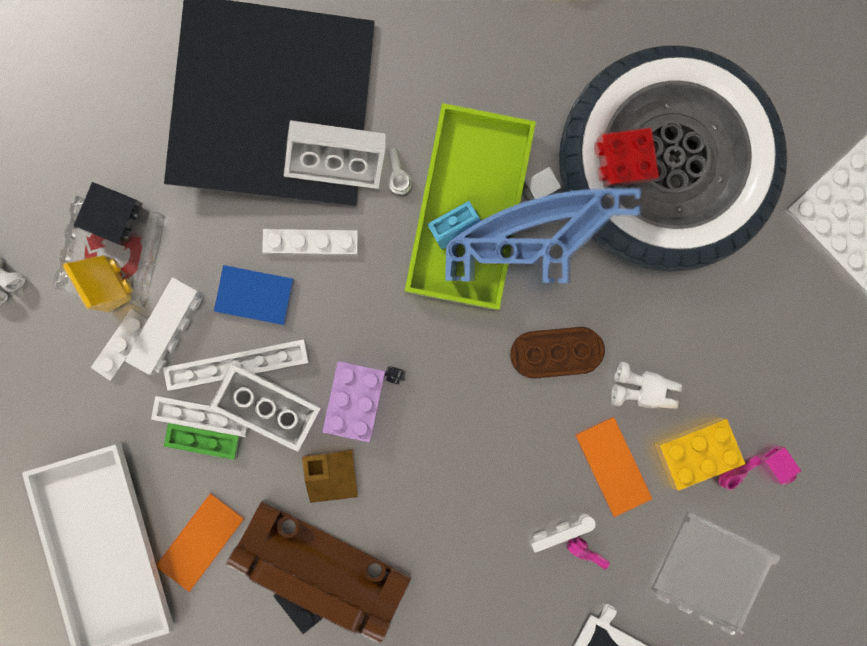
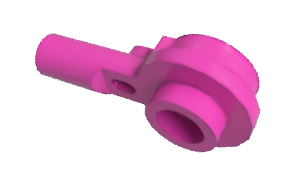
M755 456L745 462V465L720 474L719 485L727 490L735 489L743 482L744 477L748 475L749 471L762 464L761 460Z
M577 536L568 540L569 543L566 547L574 556L582 560H591L604 570L608 568L610 562L587 548L589 545L583 538Z

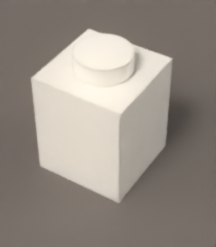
M550 167L524 181L522 192L527 201L553 195L561 189V186Z

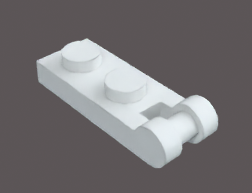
M582 514L577 522L569 524V522L561 523L555 526L556 530L549 533L546 530L533 535L534 539L529 541L534 553L590 532L595 528L596 523L590 515Z

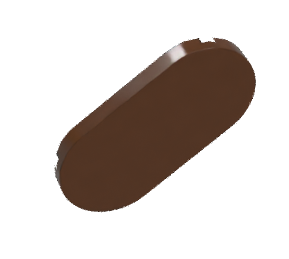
M587 327L526 332L517 337L510 350L512 366L520 375L527 378L587 374L594 371L605 356V345L602 338L595 331Z

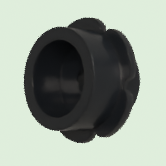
M388 366L385 376H387L386 381L400 384V381L406 380L404 378L406 371Z

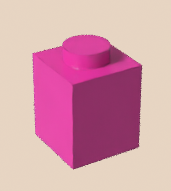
M777 445L759 458L775 483L781 485L790 484L797 478L796 475L801 472V469L785 447Z

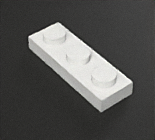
M131 309L91 368L109 381H113L126 363L125 360L148 319L136 310Z

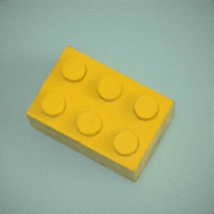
M717 418L654 443L671 488L677 491L745 465L729 422L725 418Z

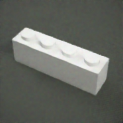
M172 277L125 362L148 375H156L157 372L161 373L167 363L165 360L167 354L173 352L178 344L176 338L180 331H185L189 325V315L192 310L195 311L202 301V298H200L202 292Z

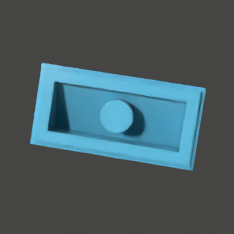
M470 201L427 225L440 248L444 249L459 234L479 223L480 218Z

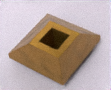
M353 449L309 454L302 457L304 480L310 503L358 497Z

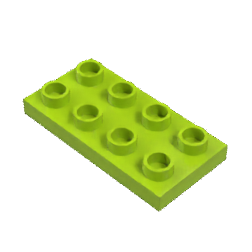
M442 103L405 286L406 293L499 311L508 263H480L475 258V281H461V277H465L464 261H457L456 276H460V281H446V248H440L427 224L470 201L480 221L520 204L536 121ZM459 244L456 248V254L462 257L466 249L463 244ZM510 244L506 245L503 249V254L507 258H510L512 248Z

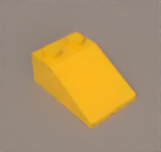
M103 255L62 265L87 309L111 312L134 299L131 294L133 289L130 283L121 277L119 273L121 268L114 258L111 259Z

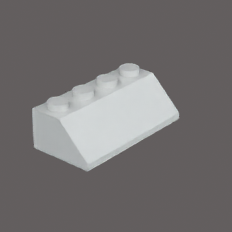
M290 121L284 177L378 189L385 154L386 134Z

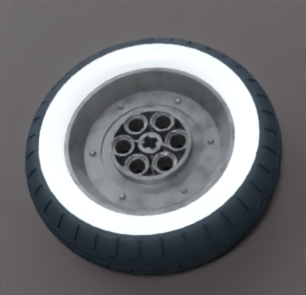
M680 45L651 47L631 53L613 62L598 73L582 90L574 102L563 128L559 151L560 176L564 192L589 189H640V199H635V195L622 196L620 198V209L635 210L636 206H641V216H614L592 239L614 256L636 266L660 271L692 270L714 264L731 256L749 243L766 224L779 201L785 182L787 169L786 139L780 117L770 97L761 85L739 65L719 54L701 48ZM651 128L658 178L649 182L603 188V182H600L598 178L600 161L594 151L596 139L602 134ZM664 131H672L674 134V140L667 139L664 135ZM687 140L695 142L696 150L688 148ZM674 155L676 159L671 163L668 158ZM690 163H694L699 167L698 174L691 172L689 168ZM671 177L679 180V188H675L670 184ZM606 196L602 200L604 209H611L615 205L613 196Z

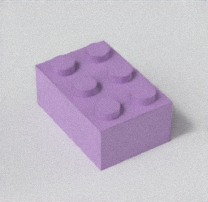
M338 361L322 432L370 442L386 371Z

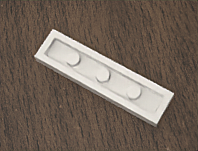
M263 229L262 253L358 255V230Z
M155 396L151 420L241 437L247 436L248 427L210 409V405Z

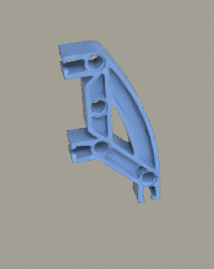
M589 189L564 192L533 199L498 212L473 225L448 243L446 248V281H460V276H456L457 261H464L465 277H461V281H475V258L480 263L537 264L543 258L542 283H555V278H551L552 263H562L563 279H558V283H570L571 257L612 217L641 216V206H636L635 210L620 209V198L622 196L635 195V199H640L641 190ZM613 196L615 205L611 209H604L602 206L604 197ZM571 219L551 239H510L513 235L540 225ZM459 244H463L466 249L462 257L456 254V248ZM508 244L514 248V254L510 258L505 257L503 254V249ZM556 245H560L563 248V255L559 259H555L551 253L552 248Z

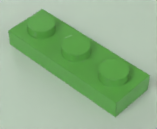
M168 423L163 447L235 460L240 436Z

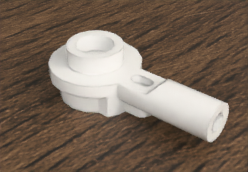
M391 148L388 150L393 173L389 179V187L394 194L404 195L411 190L412 179L401 168L397 148Z

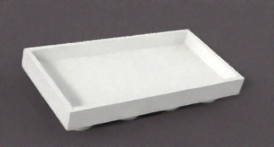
M121 443L23 472V479L71 646H129L170 633L174 629L173 621Z

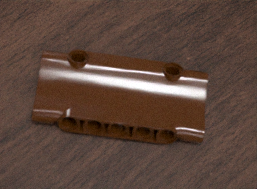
M261 501L241 540L233 549L226 563V566L248 576L252 582L350 632L359 633L379 644L383 642L392 618L412 578L264 501ZM286 520H292L295 523V531L291 534H287L283 530V523ZM371 564L381 566L382 571L379 576L371 577L368 574V567Z

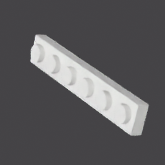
M303 339L164 367L163 370L167 391L222 381L232 363L256 374L309 363L305 340Z

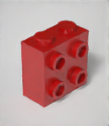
M651 128L602 134L596 139L594 151L600 161L598 178L600 182H603V188L649 182L658 178Z

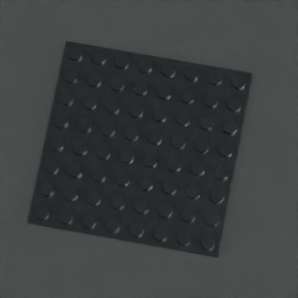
M183 0L164 185L356 207L358 186L284 177L290 121L364 131L375 21L231 0Z

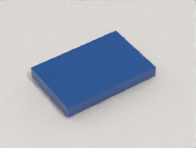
M223 265L214 312L285 325L294 279Z

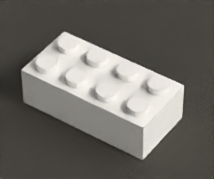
M234 363L231 364L210 404V409L297 452L321 409L318 405Z

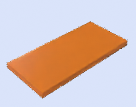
M614 417L575 435L613 517L653 499Z
M210 493L156 564L157 568L190 592L245 518Z

